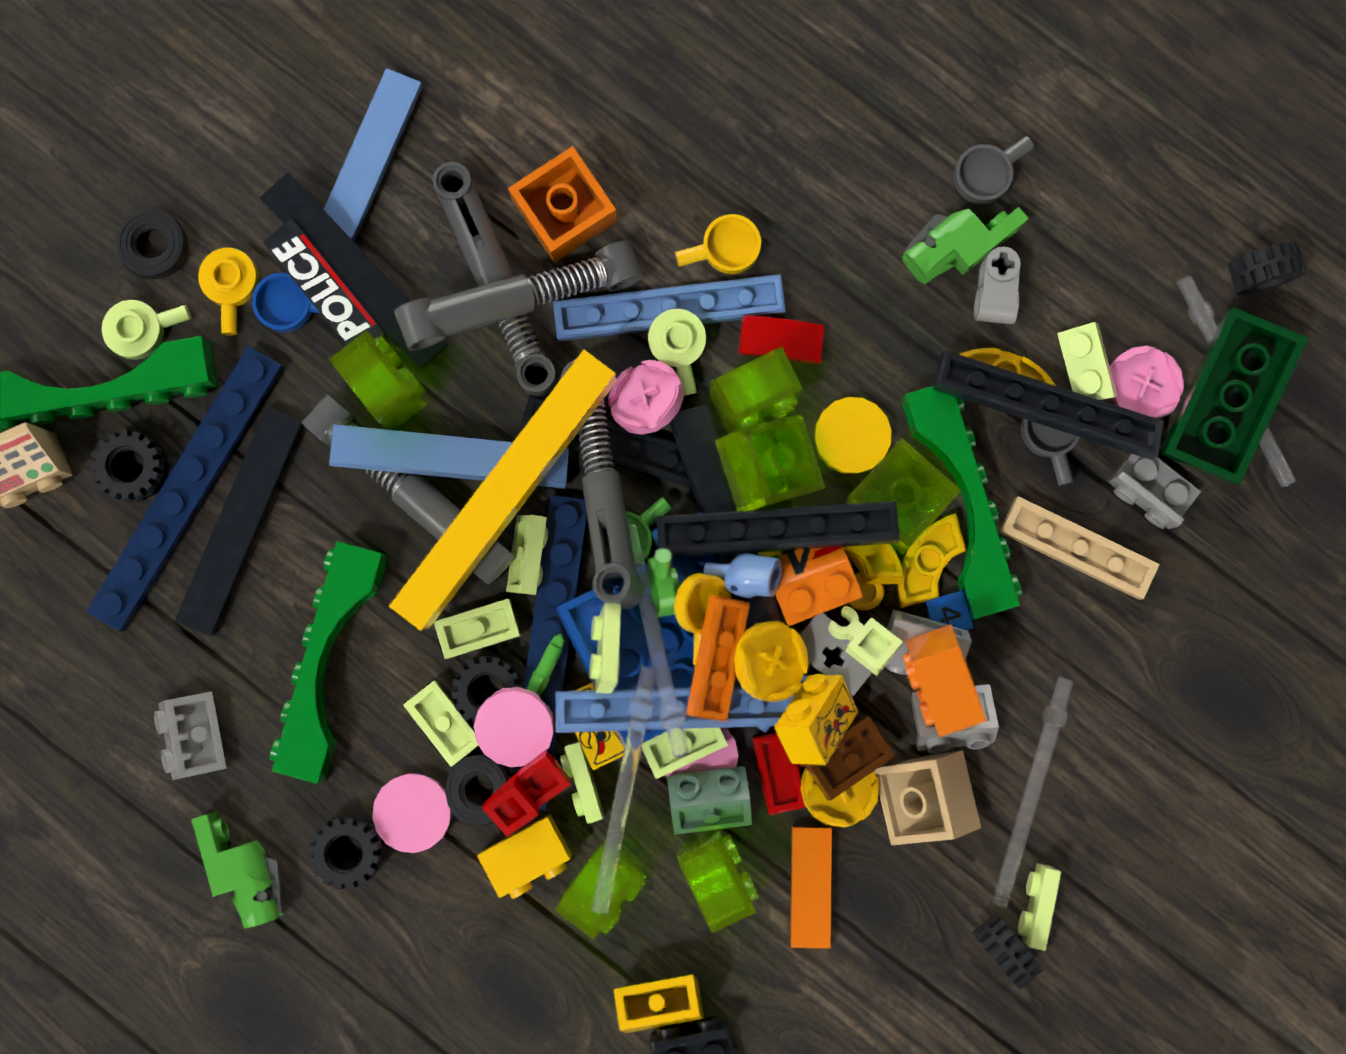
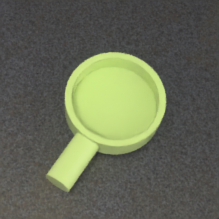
M125 300L115 304L106 313L102 322V335L106 345L113 352L127 359H142L151 355L160 346L165 327L190 320L191 315L186 305L157 313L153 308L141 301Z
M684 309L666 310L654 319L649 328V347L659 361L664 362L668 366L676 367L677 375L683 384L684 396L697 393L691 363L697 360L704 350L706 344L705 328L701 320L690 311Z

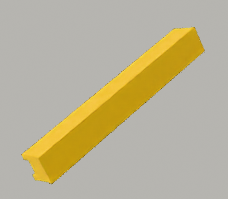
M583 350L389 605L391 609L420 631L429 629L617 382L615 372L587 351Z

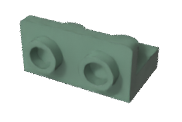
M739 766L675 774L667 777L674 835L752 825L750 794L745 767Z

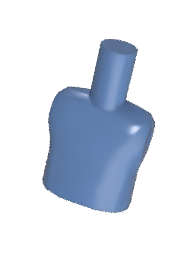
M744 552L738 554L731 564L707 562L704 566V574L714 575L725 580L724 585L726 589L735 595L748 599L757 595L773 597L781 581L782 564L779 558L762 557Z

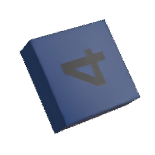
M963 590L924 602L929 620L946 625L952 624L953 627L964 630L974 628L969 617V610Z

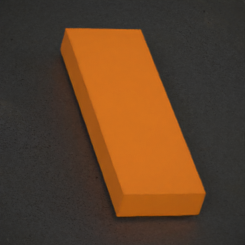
M709 595L686 715L727 722L736 678L734 656L737 643L745 632L750 603Z
M791 826V948H831V827Z

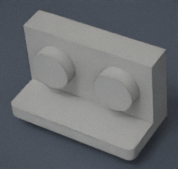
M1129 453L1108 480L1115 487L1114 493L1121 500L1131 505L1136 503L1146 511V519L1161 529L1165 527L1168 529L1179 527L1184 521L1182 516L1201 493L1200 490L1159 458L1155 457L1153 460H1149Z
M990 684L975 686L987 721L939 737L935 724L927 727L919 706L920 702L917 693L913 692L911 702L918 734L916 740L917 750H928L929 753L938 754L946 752L953 747L967 746L969 749H981L989 746L990 743H994L999 724Z
M212 691L164 700L158 703L159 710L154 711V722L157 733L164 734L166 749L161 750V760L164 772H171L172 780L227 769Z

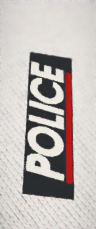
M292 218L263 242L356 358L385 334Z

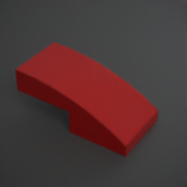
M745 315L742 317L738 354L772 361L784 359L812 365L821 363L824 325L789 319Z
M546 749L492 794L482 805V809L508 837L538 816L540 806L571 785V778Z

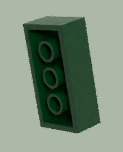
M1231 307L1226 310L1159 454L1231 485H1240L1308 338L1237 308Z

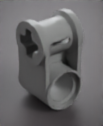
M1005 246L997 247L981 262L974 304L975 321L1014 324L1016 322L1019 307L1018 286L1021 264L1018 254L1013 249ZM997 260L1001 261V267L1007 268L1002 275L998 274L999 270L997 267H992Z

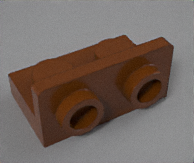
M870 716L855 717L826 765H799L800 767L807 768L826 800L831 801L895 756Z

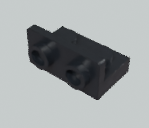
M719 1016L704 1017V1019L696 1020V1025L680 1028V1024L658 1027L656 1029L657 1033L650 1034L651 1051H653V1054H734L728 1019L719 1020Z

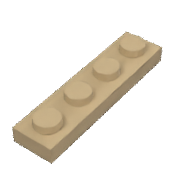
M1019 496L1014 499L999 533L1138 600L1144 599L1160 565Z

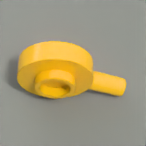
M737 214L724 215L715 219L709 225L702 245L675 252L677 264L680 267L707 259L709 264L719 272L739 274L748 270L756 262L760 253L761 237L755 224L748 218Z
M220 248L211 252L203 260L199 268L198 279L204 294L221 306V334L237 335V306L247 303L252 298L253 292L260 281L259 271L253 260L244 252L235 248Z
M704 573L693 574L684 580L676 593L674 611L678 623L686 631L694 633L693 664L695 665L709 595L731 599V593L726 589L724 580Z

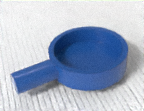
M274 273L265 277L259 282L253 292L252 307L256 317L266 327L276 332L286 333L295 331L308 321L311 313H320L288 273Z

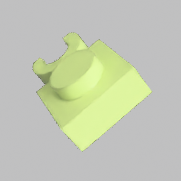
M844 606L841 616L847 619L850 625L841 627L836 622L831 621L828 631L837 639H848L850 643L847 645L845 652L877 676L902 647L903 641L872 617L863 625L859 622L856 611L851 607Z

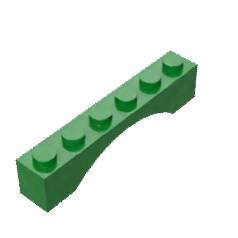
M202 336L163 342L148 359L132 371L112 381L92 387L71 389L48 387L31 382L13 372L2 371L0 372V433L25 422H30L34 426L49 425L55 423V417L69 415L71 419H81L93 416V410L107 408L109 412H120L131 409V404L145 401L147 405H159L168 403L170 396L184 394V398L208 395L207 390L219 388L212 343Z
M933 386L905 394L901 399V404L911 436L928 447L943 462L955 480L964 502L968 522V545L964 565L957 580V586L959 591L963 590L970 620L1020 606L1018 597L1022 596L1021 586L1017 576L1010 574L1006 561L1010 559L1009 547L1004 537L999 538L995 523L999 522L997 508L993 500H987L983 487L987 485L986 473L981 463L976 464L972 449L976 448L975 437L971 427L964 426L960 413L964 411L963 399L933 390Z
M337 541L335 548L328 550L323 567L324 571H327L324 587L319 586L313 600V608L317 609L313 624L307 625L302 639V646L306 647L302 662H297L292 674L291 683L296 685L292 700L285 702L281 713V722L285 723L282 736L275 739L271 748L270 761H274L271 772L316 784L326 781L336 746L324 706V677L327 660L335 639L347 620L362 604L379 592L388 555Z

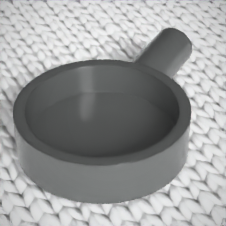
M1024 136L1004 151L989 144H979L967 149L959 158L953 173L954 184L959 194L967 201L975 204H989L1000 199L1011 185L1013 179L1012 163L1034 149L1031 139L1028 136Z
M1022 419L1020 429L1025 445L1033 453L1041 457L1051 458L1058 486L1074 482L1066 453L1075 447L1080 437Z

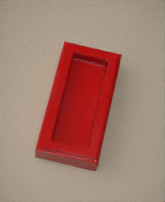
M777 732L752 737L768 815L806 808L800 790L802 780L798 764L791 763Z

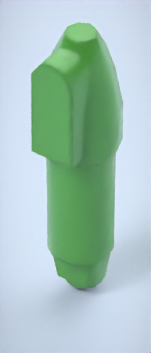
M563 634L555 635L548 644L536 671H533L527 690H531L540 696L547 687L550 675L563 651L566 641Z

